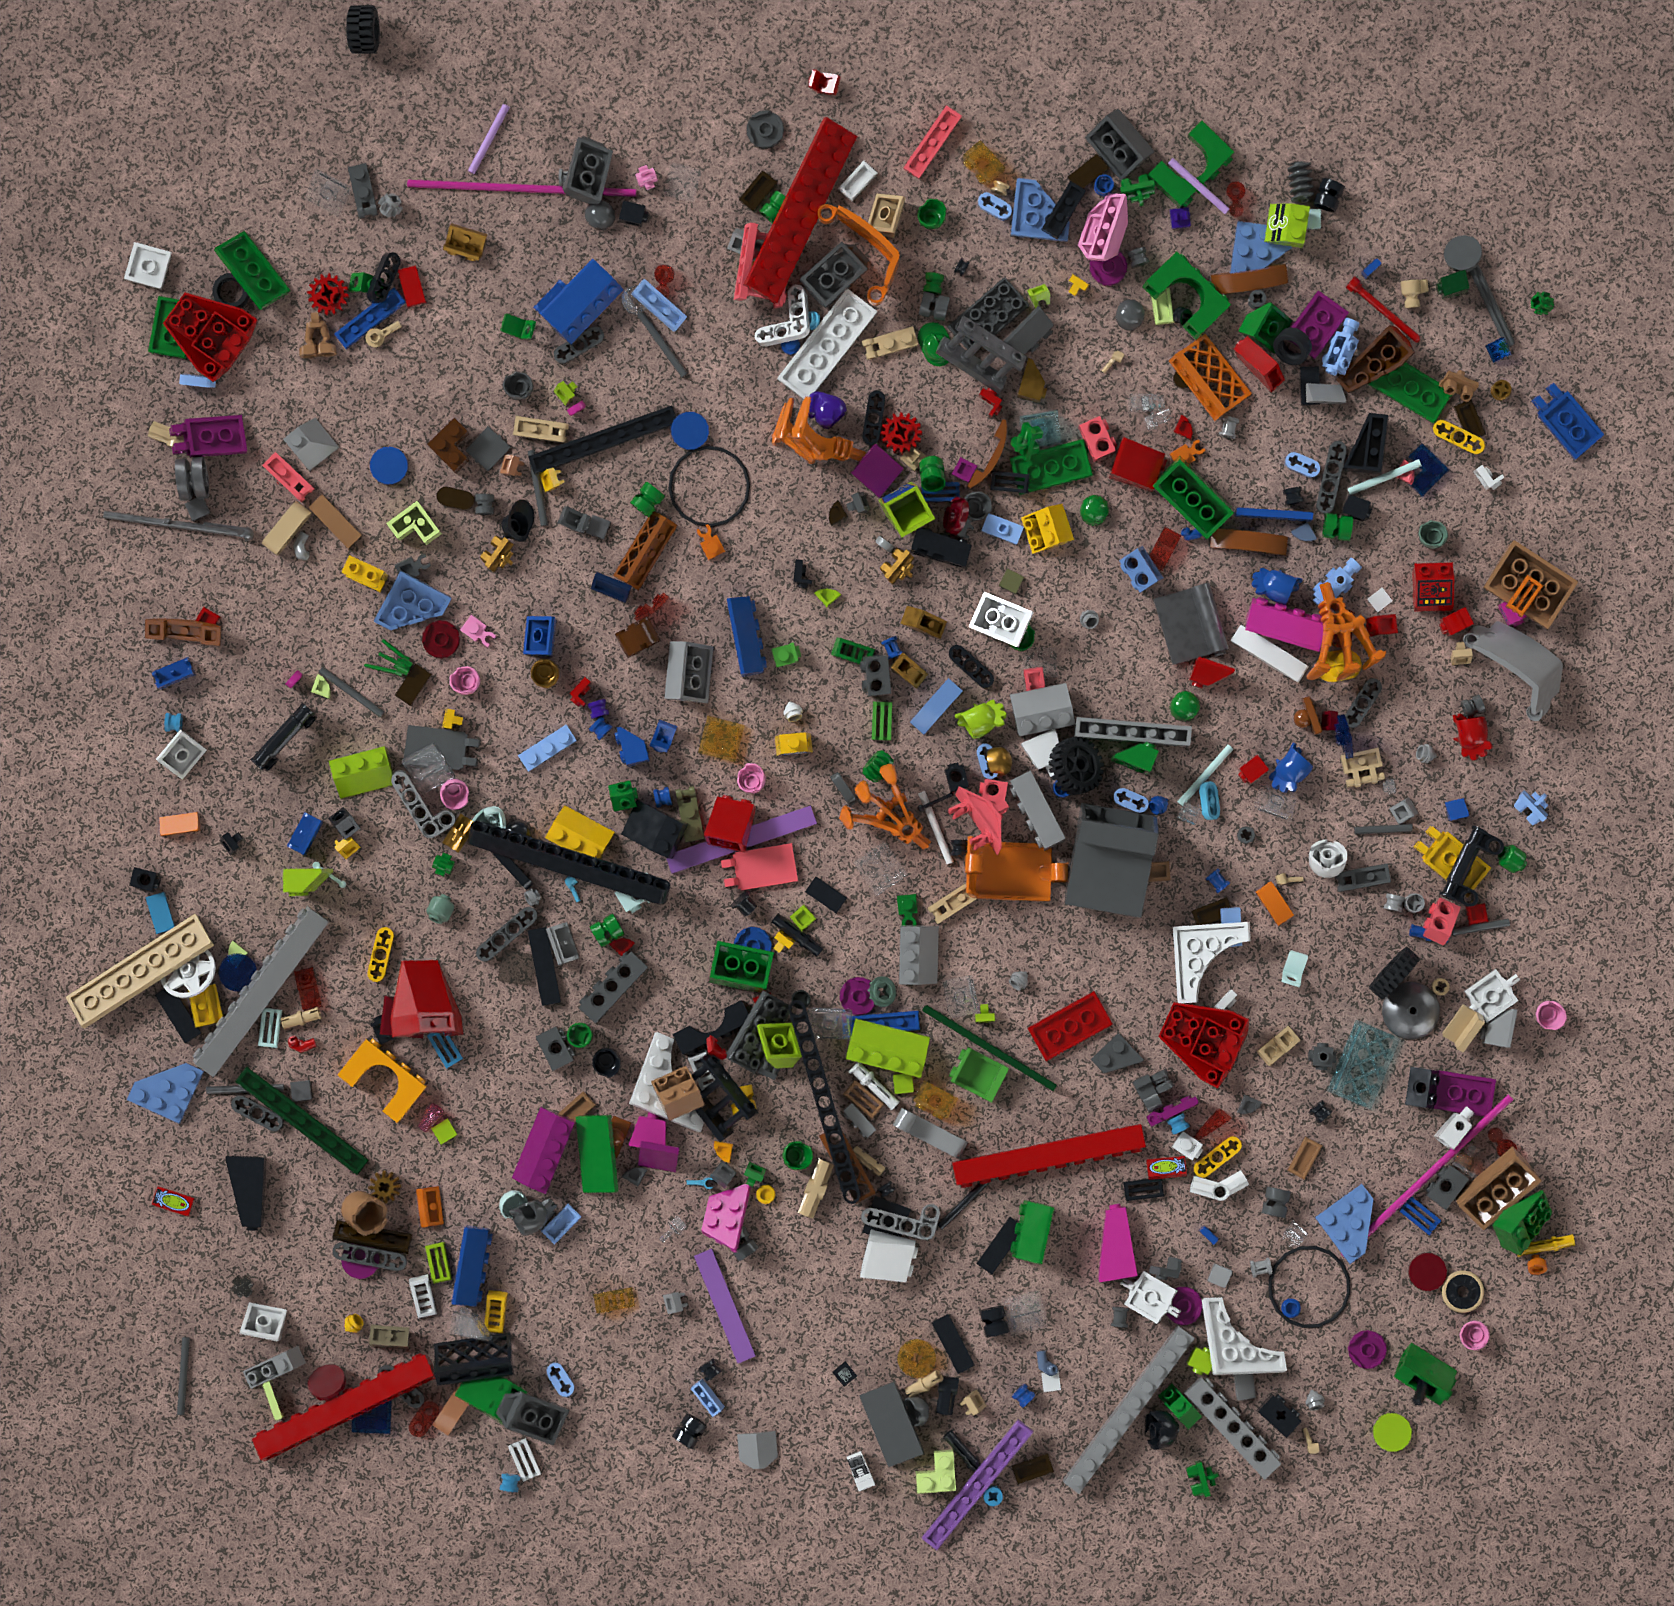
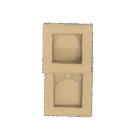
M1287 1026L1256 1052L1270 1066L1295 1046L1300 1039Z

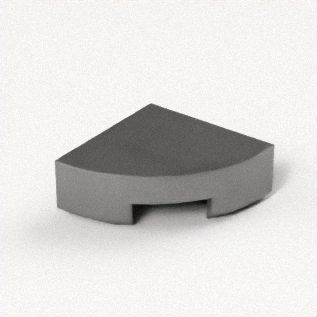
M1244 1095L1237 1113H1252L1261 1106L1262 1102Z

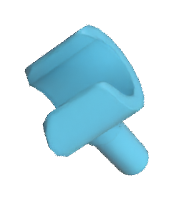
M568 876L565 879V884L572 892L576 902H579L581 900L574 888V885L578 882L575 878Z
M706 1177L703 1180H687L686 1184L712 1189L713 1186L707 1187L705 1183L707 1180L713 1179Z

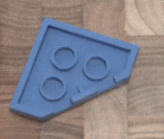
M1017 178L1011 236L1067 242L1070 221H1068L1058 239L1041 230L1056 204L1044 192L1036 180Z
M1237 221L1230 273L1266 268L1284 253L1288 252L1292 246L1264 242L1267 225Z
M400 570L373 622L389 630H394L408 624L411 625L425 619L443 615L452 597Z
M185 1063L134 1083L127 1100L180 1124L204 1071Z
M1363 1184L1315 1217L1350 1265L1366 1254L1373 1198Z

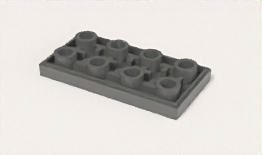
M1004 277L948 325L947 328L956 336L959 332L957 331L958 325L964 315L996 336L1030 305ZM965 336L960 343L968 350L975 342Z
M763 990L729 1048L726 1058L755 1074L765 1057L757 1025L785 1023L789 1016V1005Z
M896 1381L859 1395L888 1468L925 1453Z

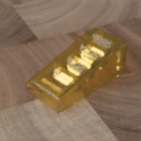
M632 1287L593 1294L596 1314L635 1307ZM626 1292L628 1297V1304H625L623 1293ZM615 1294H619L621 1305H617ZM610 1295L612 1296L613 1306H609L608 1296ZM600 1297H604V1308L601 1306Z

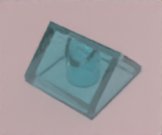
M1057 410L1019 416L1020 432L1024 422H1028L1032 427L1039 426L1043 431L1042 438L1035 439L1039 446L1061 442Z

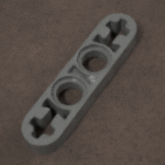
M1341 441L1333 442L1328 449L1316 502V509L1321 514L1330 513L1334 508L1347 450L1346 445ZM1337 445L1343 450L1337 457V459H1341V462L1330 460V456L1332 458L1335 457V451L1332 448H1335ZM1331 463L1336 464L1339 468L1335 474L1328 471V466ZM1326 482L1334 484L1333 492H1326L1324 490ZM1322 494L1333 496L1332 499L1328 498L1327 504L1330 505V508H1327L1325 511L1320 506V503H1323L1325 497H1321Z
M532 907L522 909L477 948V958L480 961L486 962L495 957L537 920V911ZM525 911H533V920L527 919L524 921L527 925L523 927L517 918L520 916L523 919L526 916ZM513 922L518 923L520 926L519 931L515 934L509 931V925ZM497 935H502L505 938V943L502 946H497L494 943ZM491 941L492 946L495 947L497 951L494 952V950L492 949L488 952V958L485 956L481 957V949H488L490 946L487 943Z
M339 1242L332 1249L333 1256L338 1260L394 1271L403 1270L407 1265L406 1256L397 1252L346 1242ZM342 1245L344 1250L350 1251V1247H353L352 1259L348 1258L350 1254L347 1253L339 1256V1252H336V1249ZM358 1249H362L366 1253L363 1260H358L355 1257V1252ZM376 1253L384 1255L385 1260L383 1263L378 1264L374 1261ZM388 1254L392 1255L390 1259L394 1260L401 1257L400 1260L403 1261V1264L396 1267V1263L389 1262L390 1266H386Z

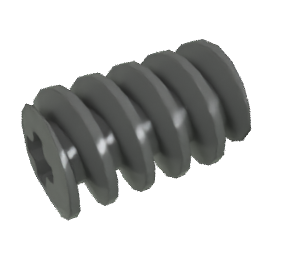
M1299 161L1288 164L1290 167L1287 170L1289 173H1292L1288 176V179L1292 181L1289 183V187L1294 188L1290 190V195L1294 196L1290 201L1292 203L1311 201L1309 197L1313 196L1314 193L1308 190L1314 186L1308 184V182L1313 180V178L1307 177V174L1312 173V170L1306 169L1307 166L1311 165V162Z

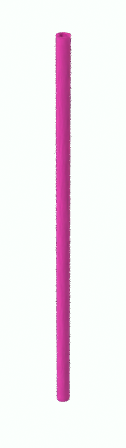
M407 180V187L565 194L562 186ZM604 188L603 195L636 197V189Z
M1507 1095L1463 1137L1455 1149H1450L1370 1225L1368 1237L1513 1101L1511 1096Z

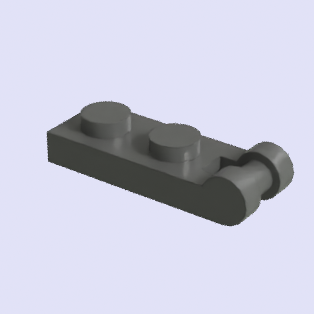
M367 164L348 167L359 219L371 214L372 216L378 215ZM370 203V207L363 209L362 204Z
M1388 863L1344 871L1335 876V879L1338 880V892L1391 882ZM1350 876L1352 884L1346 885L1345 877Z

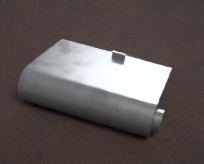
M1204 583L1187 590L1153 599L1172 665L1193 660L1199 656L1203 657L1214 654L1216 657L1226 654L1225 650L1229 648L1210 583Z

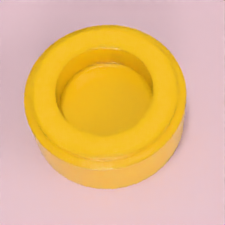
M762 1185L758 1188L756 1197L759 1202L769 1204L775 1199L776 1193L772 1186Z

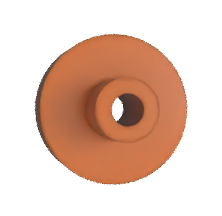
M1537 1254L1533 1255L1532 1259L1527 1262L1530 1274L1539 1275L1547 1271L1546 1260L1540 1258Z

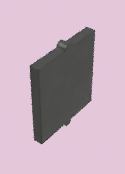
M487 426L465 451L475 459V463H479L489 472L511 447L501 438V435H497Z

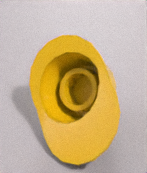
M1342 650L1328 652L1325 663L1329 664L1331 669L1328 673L1321 676V679L1327 682H1337L1336 678L1344 669ZM1351 650L1353 663L1357 662L1362 667L1360 657ZM1361 667L1359 669V672H1355L1354 674H1352L1344 680H1350L1352 678H1355L1360 673Z

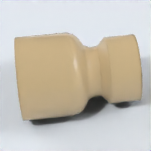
M1428 279L1401 281V292L1406 297L1404 301L1405 308L1420 307V300L1417 296L1429 291Z

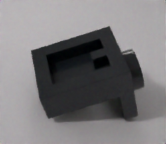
M796 559L793 584H797L798 588H808V585L812 586L813 580L801 579L802 576L806 575V565H803V560Z
M382 1015L373 1018L374 1022L370 1023L376 1034L379 1044L382 1045L397 1037L380 1034Z

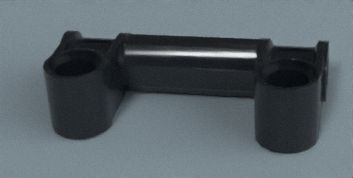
M304 703L300 704L301 706L293 715L289 716L254 757L250 759L262 771L268 772L277 763L278 758L276 756L301 728L308 729L317 719L315 713Z
M1473 825L1472 832L1468 840H1465L1446 879L1447 883L1439 895L1461 906L1471 907L1476 905L1479 899L1477 892L1466 887L1463 883L1479 850L1488 855H1498L1504 849L1502 840ZM1492 841L1496 843V849L1493 852L1490 850V843ZM1466 893L1471 895L1469 903H1466L1464 900Z

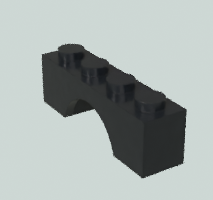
M740 1000L724 1008V1020L716 1030L703 1033L688 1026L673 1033V1036L682 1055L687 1053L690 1056L698 1052V1047L702 1045L705 1048L707 1047L706 1039L710 1035L714 1038L721 1036L724 1039L733 1035L732 1030L736 1028L740 1030L749 1013L743 1001Z

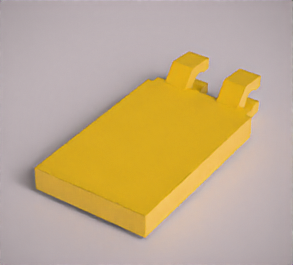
M1429 826L1425 832L1435 840L1433 844L1428 848L1421 841H1417L1413 847L1423 854L1421 857L1423 862L1446 880L1463 844L1449 832L1442 831L1440 833L1433 826ZM1476 856L1463 885L1474 890L1490 871L1491 867ZM1466 893L1465 897L1468 898L1470 894Z

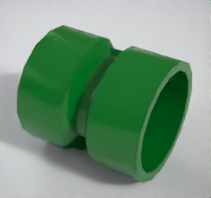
M776 191L771 196L770 203H766L759 212L773 224L786 196Z
M938 456L924 457L919 463L921 487L928 492L942 490L946 485L944 461Z
M645 482L640 488V494H636L630 501V504L649 518L656 510L655 505H659L665 498V495L650 483Z
M1326 513L1322 538L1334 539L1336 536L1338 540L1350 541L1353 517L1342 515L1338 518L1337 514Z
M613 913L605 917L602 923L598 921L589 926L601 948L610 944L611 939L617 940L625 935Z
M575 1023L568 1029L567 1039L574 1047H585L591 1043L593 1031L586 1023Z

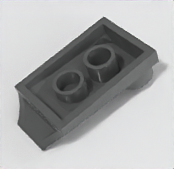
M578 137L567 178L562 185L564 193L584 203L599 204L602 199L613 151L605 148L602 143L588 137Z
M841 242L802 276L800 282L813 298L826 308L833 304L835 299L868 270L869 260L854 244Z
M519 1392L505 1394L496 1413L506 1429L554 1445L570 1410L555 1402H549Z

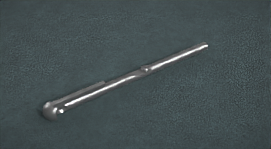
M104 511L103 518L244 537L245 541H250L254 535L250 527L245 528L209 522L197 524L170 520V518L161 519Z

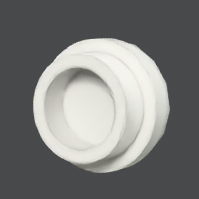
M788 702L784 710V717L789 722H796L802 718L803 710L800 705Z

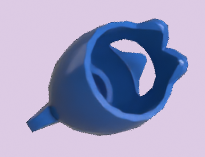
M1260 568L1259 572L1253 573L1252 587L1256 588L1255 593L1258 595L1264 594L1268 599L1283 605L1287 604L1292 592L1300 589L1298 583L1303 581L1302 578L1293 577L1281 572L1282 570L1268 571L1265 568Z
M1292 743L1285 757L1281 760L1276 759L1277 766L1275 771L1269 775V779L1273 781L1272 787L1274 789L1280 788L1282 793H1286L1288 790L1295 792L1297 784L1310 774L1313 766L1301 755V748L1296 747V743Z

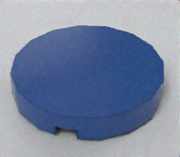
M684 412L673 420L671 435L673 441L679 447L687 450L696 449L706 442L709 435V426L702 415L695 412Z
M383 447L372 455L370 471L373 477L382 484L391 485L399 483L407 474L408 461L399 449Z
M758 927L743 929L734 940L736 945L771 951L772 948L770 936Z

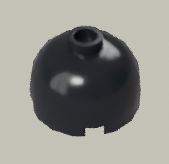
M1150 1411V1414L1146 1415L1144 1422L1145 1434L1148 1430L1150 1433V1440H1147L1148 1444L1154 1450L1170 1447L1174 1444L1180 1431L1179 1423L1166 1411Z

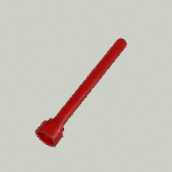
M1356 276L1352 278L1345 287L1348 291L1357 292L1414 342L1420 341L1421 338L1416 332L1362 287L1361 280Z

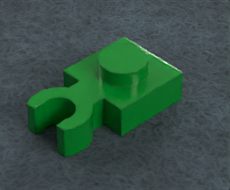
M916 894L897 896L898 915H904L902 925H905L907 920H911L913 925H916V920L912 916V914L918 913Z

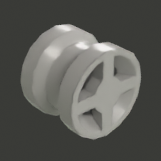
M1387 893V903L1384 904L1383 909L1402 913L1403 908L1401 906L1405 902V897Z

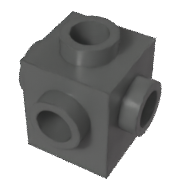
M1317 1043V1046H1312V1049L1308 1051V1061L1311 1062L1312 1066H1316L1315 1070H1327V1067H1332V1063H1336V1052L1333 1051L1332 1047H1329V1043ZM1321 1053L1326 1054L1325 1060L1320 1059Z

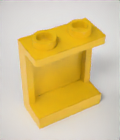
M350 555L342 569V573L347 578L380 593L389 576L385 571Z

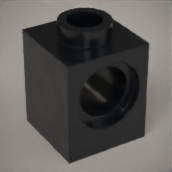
M623 201L619 221L620 223L642 227L643 222L647 223L649 212L646 211L645 205Z
M1349 494L1341 515L1351 516L1353 519L1363 522L1365 518L1369 519L1372 512L1371 502Z
M958 762L947 765L948 769H945L944 772L950 793L957 791L958 787L969 788L964 766H959ZM953 772L961 774L962 778L959 782L951 780Z
M344 807L328 818L345 840L360 829L351 814Z
M134 867L129 886L154 892L155 888H159L161 878L158 877L159 873ZM144 875H149L151 878L148 885L142 883Z

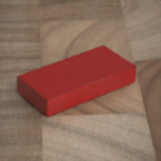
M417 266L399 269L398 274L407 307L426 303Z

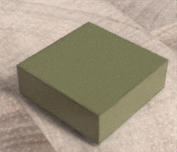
M1007 568L999 587L1016 595L1024 576Z

